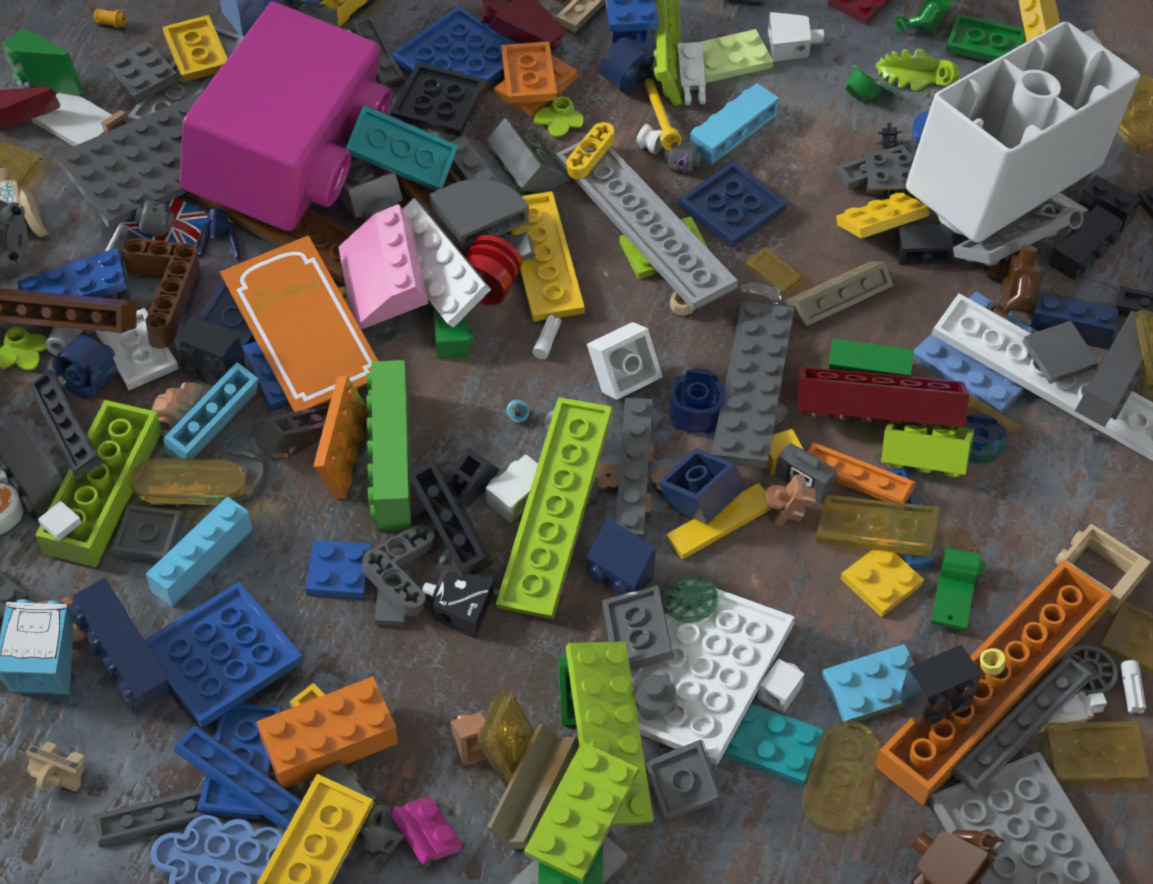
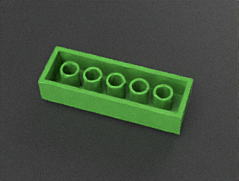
M405 360L371 362L372 373H366L368 390L367 411L369 412V418H367V431L369 435L367 451L369 458L368 481H370V488H368V502L370 505L371 521L376 520L377 531L407 530L412 527L411 484L408 475L410 473V448Z

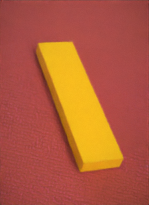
M757 483L741 492L708 524L693 519L666 534V541L683 560L773 508L769 507L764 495L766 491Z

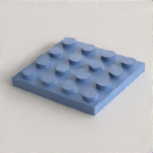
M977 291L968 298L988 310L995 304ZM1011 313L1008 314L1007 321L1031 334L1038 332ZM929 335L913 351V360L941 379L964 382L970 394L969 398L997 417L1026 390L1021 385L933 335Z

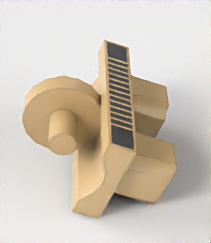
M49 741L40 748L31 745L27 750V755L29 756L27 773L37 779L36 788L44 792L53 785L56 787L62 786L77 792L81 787V774L86 767L84 755L74 752L67 758L61 757L60 748Z

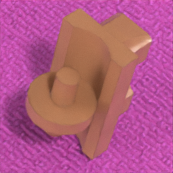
M796 474L786 488L772 485L766 490L764 496L767 504L771 508L778 509L779 512L774 524L783 526L787 519L800 522L804 517L805 506L811 508L815 503L816 489L803 485L804 476Z

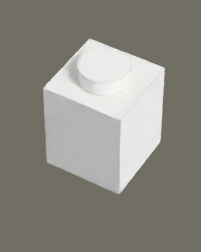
M778 659L761 682L757 699L784 714L801 690L805 673L801 672L796 665Z

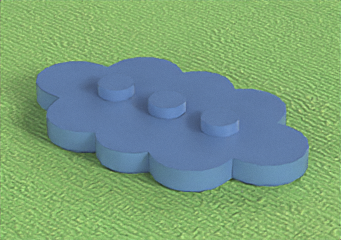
M202 815L193 819L188 824L184 834L167 833L159 837L151 848L150 856L154 867L160 873L170 876L169 884H257L283 834L273 827H263L254 830L253 826L243 819H234L223 824L214 816Z

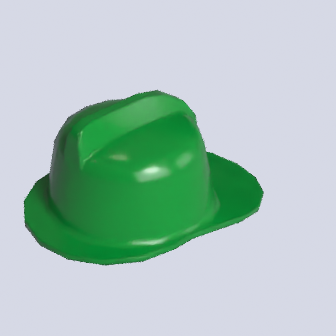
M851 63L854 69L848 78L845 90L860 102L872 101L884 90L899 94L889 86L866 75Z

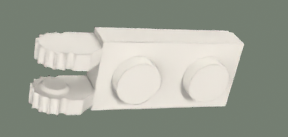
M702 42L678 43L679 75L684 105H690V90H698L699 104H705L706 82Z

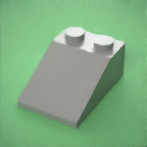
M359 158L351 161L339 198L353 216L364 218V210L378 198H390L395 203L403 200L396 174Z

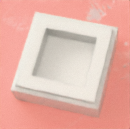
M61 501L38 519L40 525L58 541L81 524L80 517Z

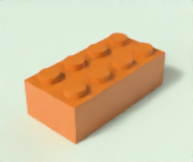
M373 676L257 721L262 743L278 782L284 789L316 777L317 774L322 773L339 760L343 765H346L398 744L396 725Z

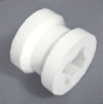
M645 124L637 136L636 146L640 149L647 148L650 153L657 154L662 147L660 140L662 130H653L652 126Z

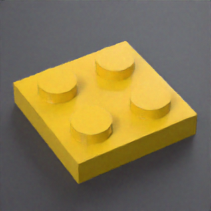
M884 542L841 574V580L880 617H883L914 593L924 582V579Z

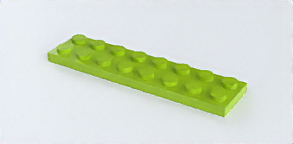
M558 397L497 598L496 606L498 609L554 620L614 412L612 406Z

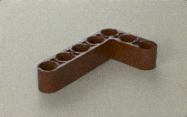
M146 239L127 240L122 246L126 270L134 274L163 277L145 323L150 346L157 349L166 348L174 340L200 273L197 248L192 244Z

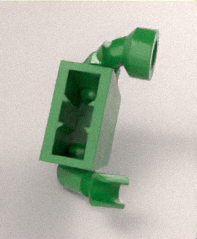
M925 0L916 16H912L910 20H907L904 14H900L895 18L896 21H893V25L898 32H903L911 26V28L919 27L932 35L953 0Z

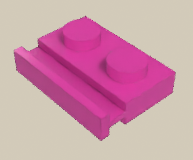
M431 796L406 803L404 807L399 808V806H396L390 814L422 864H425L430 859L434 861L458 853L463 846Z

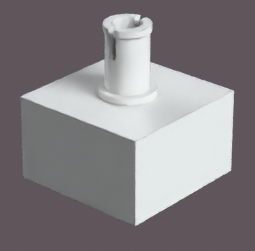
M632 322L587 344L602 393L616 400L663 377L649 330L646 327Z

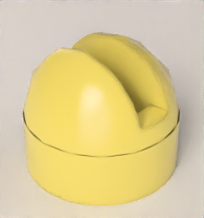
M991 648L982 652L980 655V665L984 673L995 676L1004 670L1005 656L1000 650ZM994 659H995V660H998V662L996 663V665H995V666H992V665H993V662H994Z

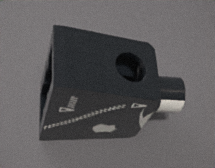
M448 572L441 586L426 582L422 591L425 594V600L434 603L433 613L436 621L476 639L494 595V578Z

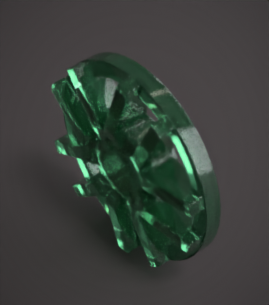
M683 573V576L668 582L663 592V605L666 612L680 622L693 623L701 621L710 616L718 604V593L715 584L707 578L700 576L699 573H696V575ZM687 581H694L693 586H688ZM667 600H671L674 602L669 606ZM712 600V604L709 607L706 601ZM680 606L682 607L678 613L674 612ZM699 607L705 610L701 614L697 610ZM689 610H691V612L694 614V616H684V615H685Z

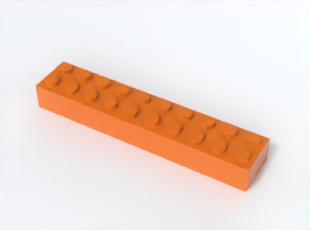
M1063 560L970 656L981 672L971 706L961 713L954 711L945 715L940 722L934 725L927 723L917 727L911 717L880 749L875 767L924 806L929 801L930 796L935 794L950 779L953 768L1019 705V702L1024 700L1064 655L1105 613L1112 594ZM991 648L1000 650L1005 656L1004 670L995 676L984 673L980 665V655L983 651ZM994 659L992 666H995L998 660Z

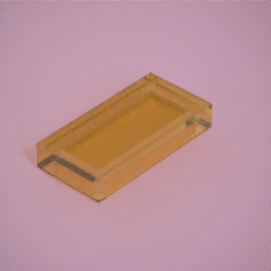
M766 247L747 260L746 266L782 295H785L802 282L801 274Z

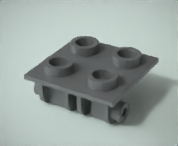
M864 153L868 179L866 193H871V196L884 195L885 190L886 196H889L890 190H893V194L904 193L905 195L912 196L906 189V182L915 157L914 153Z

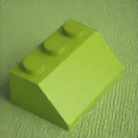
M902 421V424L888 423L884 434L881 462L888 463L887 465L892 468L915 467L916 471L930 473L932 470L944 471L943 474L950 477H959L960 474L966 475L975 429L958 427L956 430L942 428L939 424L919 427L913 425V422Z

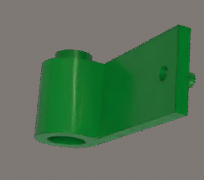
M946 546L941 564L931 624L966 632L976 577L982 578L985 561L980 560L981 554Z

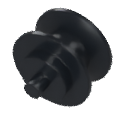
M888 122L887 127H883L882 131L877 132L882 135V141L877 144L888 149L898 146L897 144H902V141L897 140V135L902 130H897V127H892V122Z

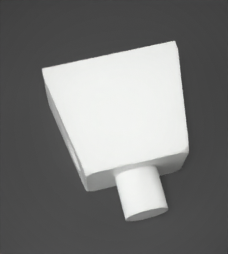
M770 12L768 34L773 62L806 58L809 56L811 44H823L824 30L810 29L807 16Z

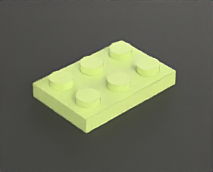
M756 29L701 41L706 83L773 68V59Z

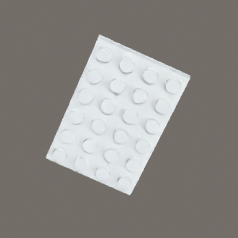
M687 578L666 614L674 659L635 669L631 673L634 694L637 684L645 677L662 675L669 678L676 690L677 708L669 714L653 720L643 719L637 709L640 735L674 749L701 739L704 741L711 763L718 765L795 621L794 616Z

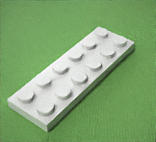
M413 198L403 210L412 221L427 298L444 320L454 328L491 289L425 208Z

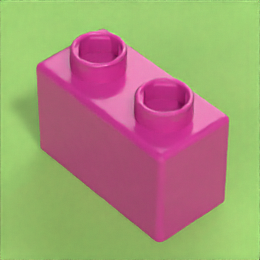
M271 1L183 120L180 188L288 232L295 229L312 202L324 207L331 206L338 198L349 172L351 153L346 149V146L363 105L386 115L389 111L392 98L391 89L376 82L381 51L379 44Z

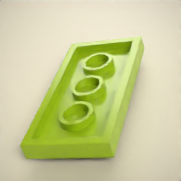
M581 742L524 850L525 856L583 883L639 773V767Z

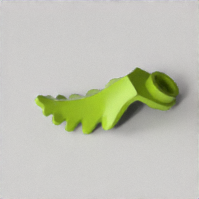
M920 48L915 51L914 56H912L909 50L904 49L901 58L897 52L893 51L892 58L889 54H886L885 59L881 57L880 62L876 63V68L879 70L878 74H883L882 78L884 80L889 77V84H893L898 79L899 88H904L910 83L911 90L914 92H918L931 83L951 85L958 80L960 74L959 67L952 61L933 59L925 50Z

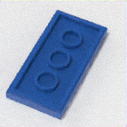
M240 703L219 717L214 739L269 777L272 765L262 743L257 721L283 712V707ZM205 775L198 805L199 813L212 816L261 820L262 814Z

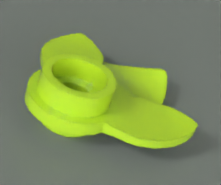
M561 96L557 97V100H553L549 107L541 108L536 113L534 124L548 125L550 135L559 138L565 136L570 127L581 128L583 125V115L574 110V105L569 98Z
M22 327L10 328L5 334L4 345L0 348V367L6 369L16 364L25 371L35 370L40 363L39 352L47 350L45 346L47 338L41 334H30Z

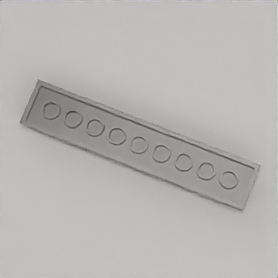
M580 142L556 153V159L566 172V161ZM611 146L586 177L574 179L693 311L738 288V280ZM589 148L586 149L585 152L592 153L595 152L597 149Z

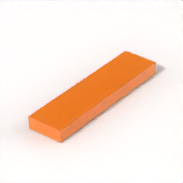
M813 442L808 450V453L837 469L835 482L900 508H904L915 488V481Z

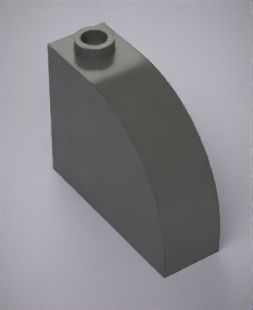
M487 179L464 180L438 189L430 194L432 214L461 253L469 250L475 238L479 236L493 235L498 237L529 223V205L518 192L500 182Z

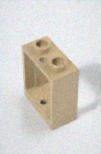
M1090 524L1084 532L1079 530L1070 543L1072 545L1069 550L1064 548L1055 560V563L1058 565L1063 560L1067 561L1111 593L1112 597L1106 609L1111 614L1118 610L1143 579L1150 565L1149 560L1093 524ZM1086 548H1089L1126 572L1113 590L1073 565Z

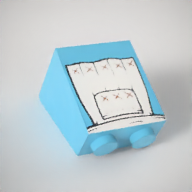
M26 599L18 600L17 603L6 602L0 635V680L9 692L70 693L73 614L67 604L60 601H48L47 604H42Z

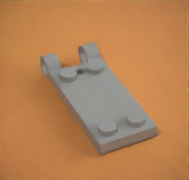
M1042 203L981 242L975 243L969 239L953 247L954 256L966 259L967 262L977 261L987 266L995 265L1000 262V259L1020 250L1022 245H1030L1044 237L1054 236L1062 228L1078 229L1083 222V213L1080 209L1066 207L1059 214L1055 215V208L1052 205Z

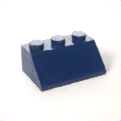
M1038 290L1030 327L1039 332L1071 321L1088 346L1108 350L1116 327L1118 309L1109 305Z

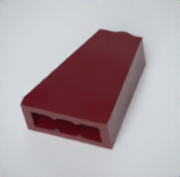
M512 0L494 14L489 24L491 30L520 44L549 42L550 50L553 52L563 44L562 38L566 32L538 0Z

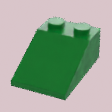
M26 28L2 42L5 50L4 57L11 65L14 72L12 77L18 85H23L26 88L51 87L54 93L80 95L84 92L69 52Z

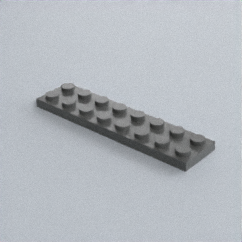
M742 302L711 454L733 462L736 465L758 468L768 467L794 318V307Z

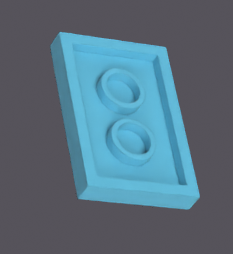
M905 644L823 669L821 676L845 726L905 707L899 696L907 669L915 665Z

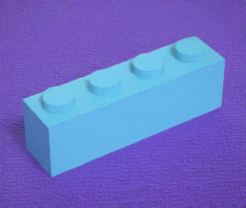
M756 83L751 88L744 90L734 101L728 102L718 113L712 114L702 125L695 127L690 133V141L697 144L698 152H702L701 159L709 165H713L777 115L779 97Z
M237 362L164 437L163 452L185 468L256 394L259 378Z
M226 497L146 573L151 592L173 608L252 531L249 512L229 497Z

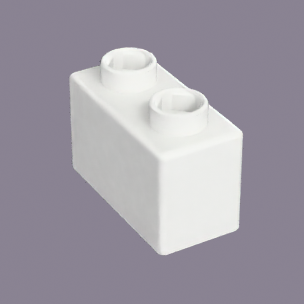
M1062 22L935 94L909 172L906 189L936 213L938 220L949 227L951 231L965 235L975 243L981 242L1102 166L1139 81L1140 73L1074 25Z

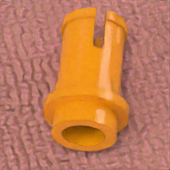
M96 9L94 12L96 24L112 25L116 29L126 25V14L119 9L116 11Z

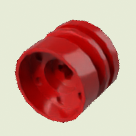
M482 235L475 238L465 258L491 289L478 303L495 306L502 303L510 290L513 281L522 267V257L519 251L506 240L493 235Z

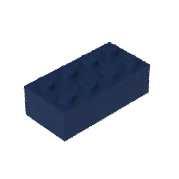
M106 578L73 595L72 619L80 632L86 630L89 639L87 642L96 657L99 655L103 657L102 660L105 664L103 668L112 682L118 681L119 694L127 707L133 705L136 712L168 694L169 678Z

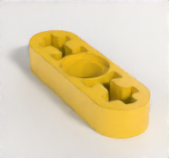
M602 122L594 125L568 157L566 165L567 173L570 177L574 179L586 177L614 143V127L611 124ZM589 148L597 149L595 152L592 153L585 152V150Z

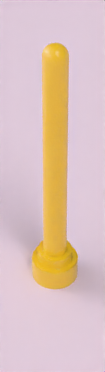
M647 78L644 84L662 129L660 140L662 146L666 150H670L671 145L677 142V146L681 145L682 139L679 131L671 127L653 79Z

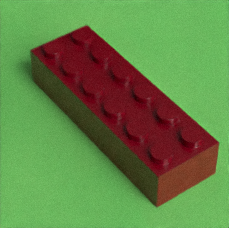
M800 366L796 402L797 411H802V414L815 417L819 416V413L830 414V417L835 419H846L847 416L858 417V420L873 422L874 418L885 419V422L889 424H902V421L913 422V425L919 427L939 424L944 429L956 430L958 426H966L970 394L965 383L962 381Z

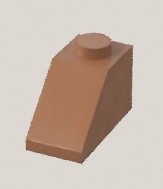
M480 712L463 714L451 721L452 737L462 766L492 758L491 729Z

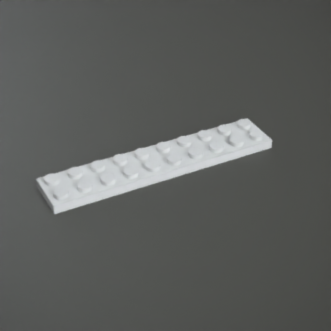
M960 293L956 296L934 327L931 335L1153 461V402L1131 391L1116 420L1110 418L1105 427L1075 412L1076 407L1095 376L1096 370L1092 369L1049 384L1022 342L1024 337L1031 333Z

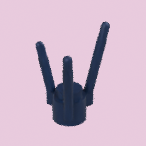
M212 208L208 211L207 223L204 224V232L198 250L199 257L203 255L209 233L211 240H214L216 235H221L227 231L235 258H240L233 233V223L228 221V214L224 209Z

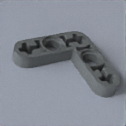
M418 524L367 551L363 556V573L401 613L407 616L419 615L423 612L425 605L424 592L400 568L432 549L434 531L429 526ZM393 548H402L406 553L396 555L391 550ZM388 579H397L401 584L392 587L386 581Z

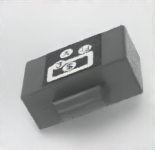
M789 443L778 456L775 476L788 484L796 474L804 476L803 485L815 488L816 500L822 503L833 490L837 469L802 448Z

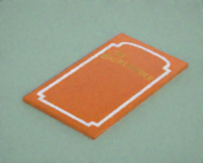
M309 235L220 271L226 286L296 416L330 402L337 376L347 375L357 389L367 385L366 373H372L371 362L378 361Z

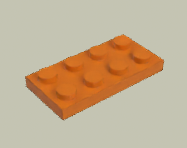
M347 375L337 376L313 466L335 499H346L348 489L352 485V473L354 465L358 461V449L364 437L365 421L369 417L367 404L363 401L357 388Z

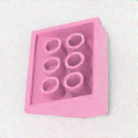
M399 204L375 213L339 246L349 309L360 329L428 304L412 221Z

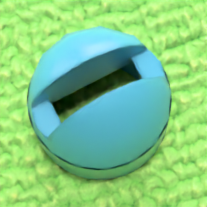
M517 399L508 404L507 415L512 421L519 423L528 418L530 410L524 401ZM515 404H518L520 414L518 417L515 416Z

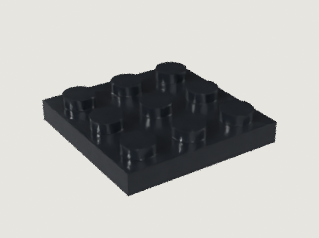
M417 62L390 114L407 124H414L415 126L461 137L486 88V79Z

